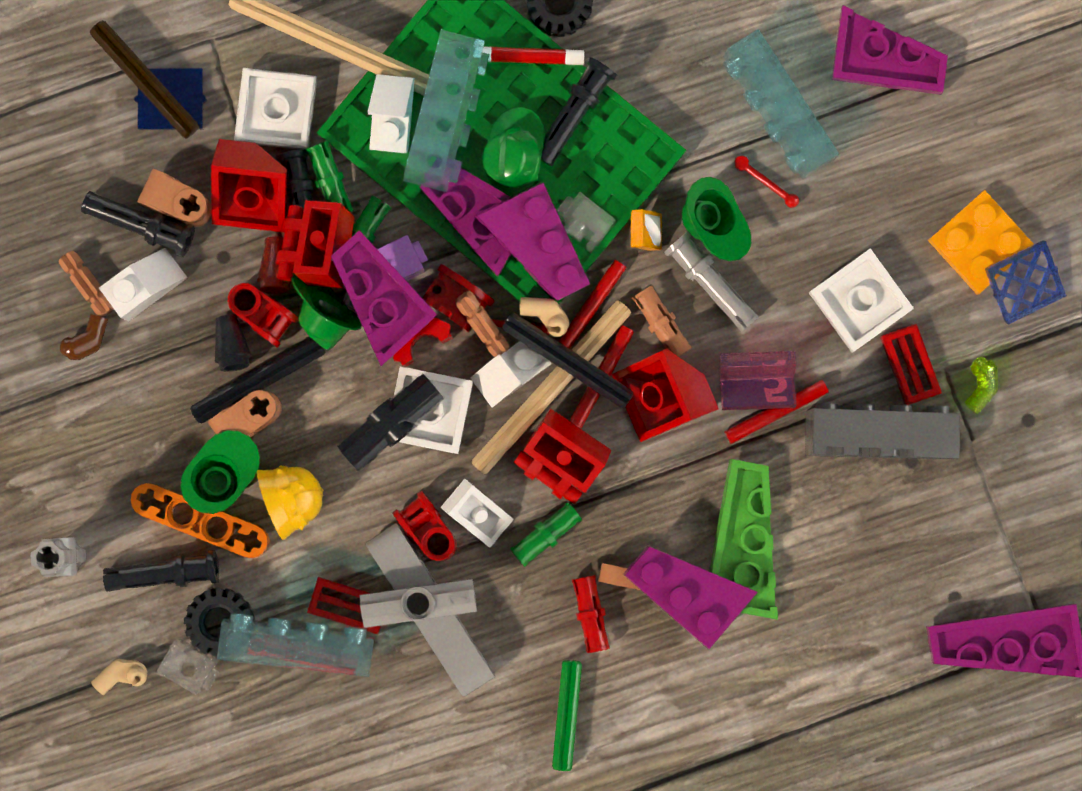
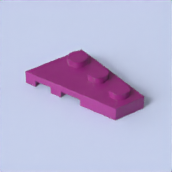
M842 5L831 80L939 95L943 93L948 55L908 36L904 37L887 29L885 25L854 13V10Z
M439 155L422 182L420 189L498 277L510 258L511 253L497 241V238L485 225H482L474 215L510 198V196Z
M537 183L474 215L482 225H485L497 238V241L506 250H509L524 266V269L552 299L558 301L590 284L544 183Z
M360 230L331 256L380 366L387 362L437 315Z
M649 546L641 552L623 573L629 581L707 649L713 646L758 593Z

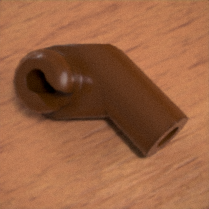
M90 314L85 333L73 338L66 337L62 340L60 344L62 355L70 360H81L96 353L100 349L108 319Z

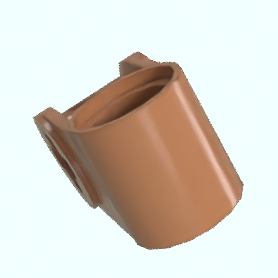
M152 169L137 203L156 213L164 214L166 217H172L194 227H200L208 223L212 217L211 203L202 193L170 175ZM197 203L200 206L198 212L186 210L188 204L195 205Z
M256 390L219 412L208 421V424L215 434L227 430L239 431L253 439L257 433L279 418L282 404L274 393ZM258 399L269 401L270 404L266 407L267 415L256 414L255 410L259 407Z

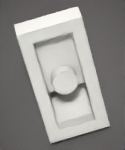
M376 75L368 108V114L372 115L369 150L398 153L409 152L415 78Z
M519 341L503 354H498L470 378L493 408L551 366L552 363Z
M466 479L460 483L441 506L447 514L488 547L495 543L514 520Z

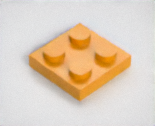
M986 190L982 191L928 240L976 295L985 290L1034 246V243Z

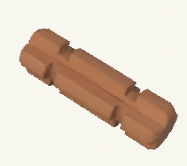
M75 251L66 253L59 259V264L67 274H71L69 278L85 300L92 303L90 307L97 316L104 317L111 313L114 308L100 291L99 287L101 285L88 267H83V260Z
M471 291L460 295L455 300L458 309L463 316L466 315L468 323L481 341L485 343L491 355L496 357L498 354L501 355L509 349L508 342L502 333H499L497 326L484 308L479 306L480 303Z

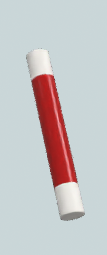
M473 46L472 61L584 65V50Z

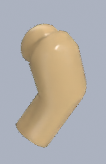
M520 298V316L539 317L552 336L560 337L567 332L569 327L568 316L554 299Z
M115 659L91 681V684L102 695H105L117 682L129 683L136 687L141 686L147 679V669L144 664L137 660Z

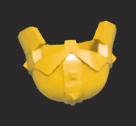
M282 465L273 470H257V479L263 500L272 523L282 540H285L298 529L303 530L319 514L322 507L324 490L310 471L302 467Z

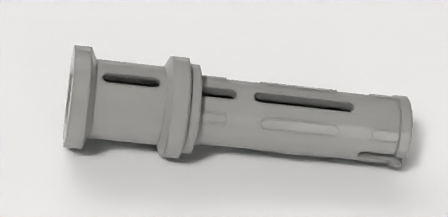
M687 231L664 252L667 257L672 256L686 271L685 277L691 281L696 280L739 328V331L742 332L759 316L755 314L712 265L714 263L713 257L710 254L705 255L691 239L692 235Z

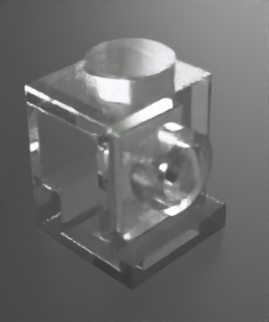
M579 192L575 199L568 196L557 209L558 216L565 223L566 233L578 242H581L583 238L588 241L586 250L590 253L595 250L615 224V219L581 192Z
M180 638L174 640L156 673L197 695L202 689L209 691L215 682L219 671L214 668L219 660L208 654L201 653L200 649L194 648L191 644ZM186 662H190L195 666L193 676L184 674L183 665Z

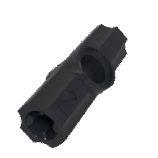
M422 374L408 387H405L394 399L391 397L368 415L367 421L337 447L355 469L360 471L388 446H394L416 427L415 423L440 403L444 397L430 380Z

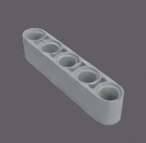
M395 523L365 543L394 590L437 584L398 523ZM416 592L410 596L408 605L412 612L423 614L429 608V600L424 594ZM457 615L414 621L463 697L495 678L489 664Z

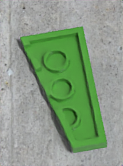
M729 459L709 572L758 592L741 613L778 620L774 590L776 588L775 572H773L772 550H774L773 535H771L769 466Z

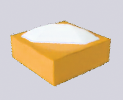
M644 209L632 210L631 247L648 251L662 250V213Z

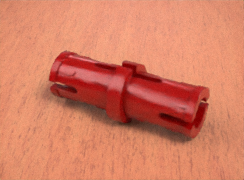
M595 575L573 579L572 583L579 610L576 616L577 621L581 620L586 652L593 653L610 649L603 618L606 615L605 607L601 608Z

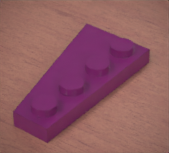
M1076 604L926 626L933 664L1082 678V635Z

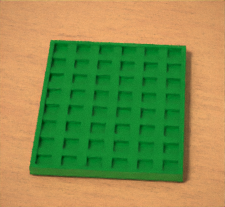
M427 0L383 53L435 78L434 87L428 96L413 92L409 152L398 153L369 150L372 115L368 114V108L377 75L370 71L363 76L316 133L323 140L328 141L329 145L518 301H520L521 297L552 299L512 254L497 277L422 192L420 186L439 155L491 185L483 167L482 155L485 146L489 142L493 124L500 115L513 108L523 107L530 109L540 117L544 126L545 136L570 98V86L577 84L586 67L583 65L472 61L473 46L540 49L563 48L504 0ZM606 85L598 98L600 101L599 105L594 107V109L589 108L554 162L553 167L541 161L538 179L535 184L544 183L585 273L631 219L632 210H638L687 151L608 85ZM564 298L555 301L558 304H560L564 300Z

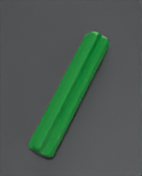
M564 660L562 662L552 767L557 771H571L573 765L582 671L581 662L576 660Z

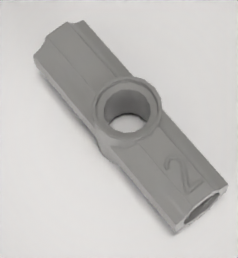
M75 537L41 539L37 549L31 552V566L36 567L43 577L77 575L79 567L86 562V549L81 548L77 544Z
M473 579L360 595V608L364 628L477 612ZM413 593H422L428 598L429 608L425 613L416 614L410 610L408 600Z

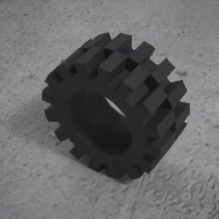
M527 0L530 19L535 22V26L538 29L542 28L545 30V34L550 36L552 33L558 34V37H564L565 33H570V35L576 33V29L579 27L582 29L592 13L593 0H574L572 9L565 14L552 13L547 8L545 0Z
M227 588L210 589L197 595L191 605H188L186 609L187 615L184 617V624H186L185 634L192 641L190 642L192 646L200 649V652L203 654L218 657L241 649L248 642L249 636L253 633L254 613H251V606L249 602L243 599L244 596ZM216 607L227 609L233 617V628L223 637L212 635L205 626L206 615Z

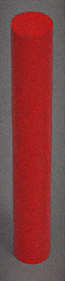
M617 260L613 261L570 323L567 332L561 336L558 342L569 349L572 348L626 270V266Z
M621 325L598 368L609 376L613 373L635 333L633 330ZM588 386L569 421L582 429L600 394Z
M820 380L794 394V406L769 407L724 431L729 443L733 444L829 393L825 382Z

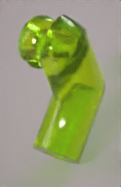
M984 357L976 358L971 364V371L977 376V388L964 402L975 414L981 412L999 389L998 367L992 360H987Z

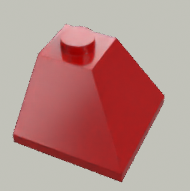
M219 139L211 163L212 224L282 232V222L286 218L287 169L257 143Z
M668 349L655 353L612 374L614 379L631 389L634 393L626 406V410L640 442L719 409L705 375Z

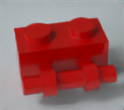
M305 200L304 208L290 205L287 218L283 219L281 231L284 233L282 250L278 251L275 263L279 265L277 278L291 281L292 274L294 273L308 286L343 288V282L331 256L352 237L355 217L341 203Z
M550 408L530 436L524 450L518 454L513 463L525 471L523 474L529 479L533 480L536 478L551 488V494L559 499L564 497L575 505L582 493H586L605 467L612 450Z

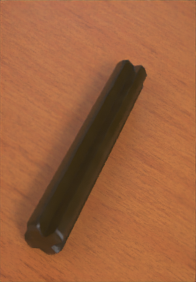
M102 20L92 27L90 34L179 134L185 139L192 136L199 128L198 123L109 24Z

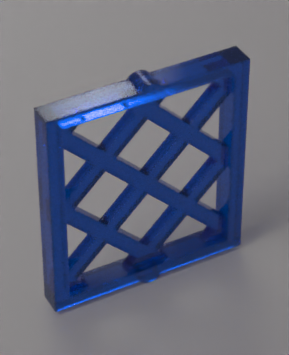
M1044 240L985 268L994 292L993 296L998 302L1005 323L1008 325L1067 296L1058 274V267L1055 266L1047 242ZM1041 251L1044 252L1047 268L1037 265ZM1035 252L1031 262L1022 259L1023 257ZM1012 263L1009 273L999 270ZM1018 263L1029 266L1024 279L1014 275ZM1034 269L1045 272L1040 285L1030 282ZM996 274L1007 277L1002 290H999L996 283ZM1050 275L1053 276L1057 286L1056 291L1045 288ZM1012 280L1022 283L1017 296L1007 293ZM1027 286L1038 290L1033 302L1023 299ZM1043 292L1053 295L1040 301ZM1005 297L1015 300L1011 313H1008L1006 309ZM1021 303L1030 306L1017 313Z

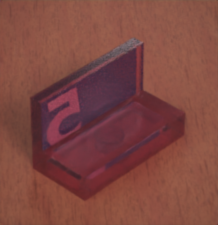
M795 351L721 353L719 362L721 409L796 408L794 381L796 370Z

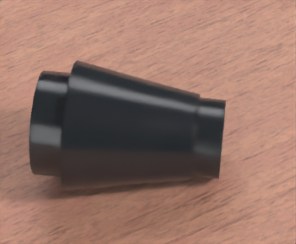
M230 314L217 317L215 319V363L219 364L220 371L231 372L249 367V358L252 355L238 322L237 315Z

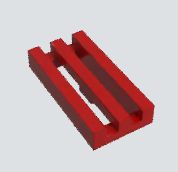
M917 323L880 337L905 405H911L942 393ZM905 335H911L930 386L928 391H925ZM897 339L916 391L914 396L911 395L892 340Z
M322 577L317 578L307 613L377 635L379 634L381 626L364 628L363 621L317 607L318 602L322 601L361 613L359 604L321 593L322 589L326 587L359 598L360 595L370 594V592Z

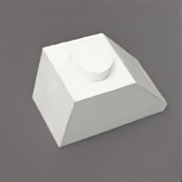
M163 248L129 265L99 287V289L120 318L129 322L188 277L168 250Z

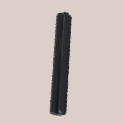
M511 313L504 322V331L620 408H625L633 397L634 393L631 389L516 313Z
M311 338L195 403L190 408L192 415L198 423H204L222 410L237 403L249 393L263 390L323 356L326 353L325 349Z

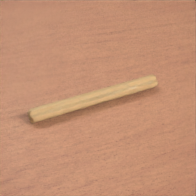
M229 0L228 5L231 9L372 73L415 78L414 92L423 96H428L434 87L435 78L267 1Z
M616 301L577 343L572 351L589 362L631 315L630 309L621 301ZM557 366L472 459L473 466L481 473L487 474L570 383L574 376Z

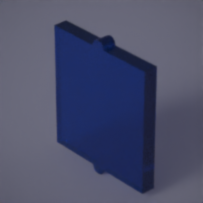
M149 69L198 123V130H203V103L207 101V98L203 95V69ZM138 88V95L134 97L135 102L138 103V130H176Z

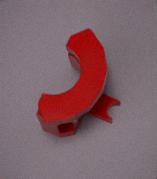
M440 264L437 269L440 273L422 299L430 307L439 311L469 333L472 327L468 323L466 315L463 316L458 309L455 300L467 291H471L480 303L479 306H482L484 309L487 305L491 307L495 300L458 273ZM434 287H440L441 292L439 294H434Z
M433 318L393 355L394 361L401 362L403 367L411 365L414 362L412 349L415 343L423 337H434L442 344L453 339L450 334L451 325L440 319Z

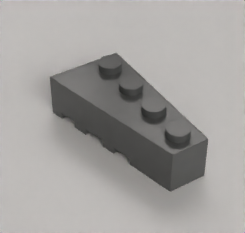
M817 403L815 408L806 412L805 456L959 459L960 413H949L950 406H927V412H912V405H890V411L875 410V405L853 404L852 410L838 409V404Z

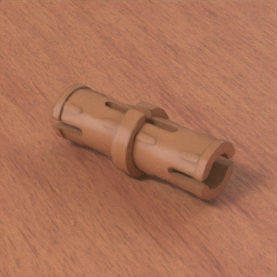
M649 286L632 298L649 323V331L651 334H656L665 349L670 350L679 357L692 348L675 323V315L673 312H668L653 286Z

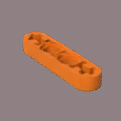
M151 483L141 484L131 494V506L139 515L243 557H260L269 547V535L264 528L224 511L208 514L193 509V518L189 523L184 525L177 523L173 517V510L178 504L187 502L184 500L183 495ZM151 489L154 491L153 498L161 502H167V495L171 496L173 499L166 507L165 518L159 516L163 511L159 507L149 506L147 510L143 509L144 502L139 500L140 495L148 494ZM214 517H221L227 522V533L222 538H213L208 533V522ZM235 523L242 525L238 530L241 534L251 535L253 531H256L258 533L257 539L262 542L261 547H253L251 552L246 550L247 543L239 539H234V546L229 545L228 541L235 532Z

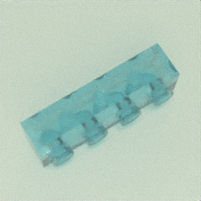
M755 30L727 48L724 55L726 61L723 64L728 74L734 81L739 80L746 92L743 95L748 105L754 112L759 111L766 123L763 126L768 136L774 143L779 142L785 151L784 159L794 174L799 173L804 180L834 161L839 152L760 30Z
M445 30L440 31L403 181L445 192L448 190L449 182L457 183L462 161L455 160L458 147L467 146L471 125L464 124L468 110L475 112L480 90L474 88L477 74L485 75L490 55L483 53L484 40Z
M231 613L230 619L223 618L221 622L217 660L369 677L374 638L371 635H366L367 629L345 626L344 632L328 631L329 625L323 623L307 622L306 628L291 626V620L269 618L267 624L253 622L252 615Z

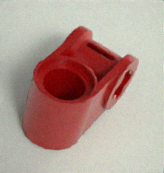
M249 283L235 285L228 294L227 302L233 313L252 326L251 329L277 348L281 344L279 339L292 322L297 323L299 321L298 316L274 298H269ZM243 291L253 292L256 298L254 307L248 311H241L236 305V298ZM281 316V318L278 320V322L275 324L272 330H270L274 323L277 321V319Z
M421 490L417 493V499L401 511L396 509L392 514L408 536L416 542L429 559L438 562L446 561L455 554L457 540L441 519L442 516ZM422 509H424L420 514H418L416 517H414L412 520H410V519H411L413 516H415L418 512H420ZM437 534H444L449 540V548L442 555L433 554L429 547L431 538Z

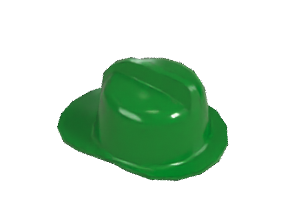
M519 107L501 114L493 124L489 142L485 146L482 155L483 167L491 186L508 196H514L533 186L538 179L544 144V126L540 117L532 110Z
M713 177L700 178L694 182L687 192L686 203L682 210V221L685 229L695 239L701 240L707 250L717 258L726 261L740 260L748 253L751 247V232L732 192L721 180Z
M293 273V286L304 300L299 315V323L310 338L324 349H331L349 330L356 331L361 329L362 324L359 318L347 306L341 303L342 300L330 287L308 286Z
M227 430L215 434L205 443L182 474L180 488L184 500L191 508L201 513L215 514L229 508L251 483L259 469L260 455L257 445L249 436L239 431Z

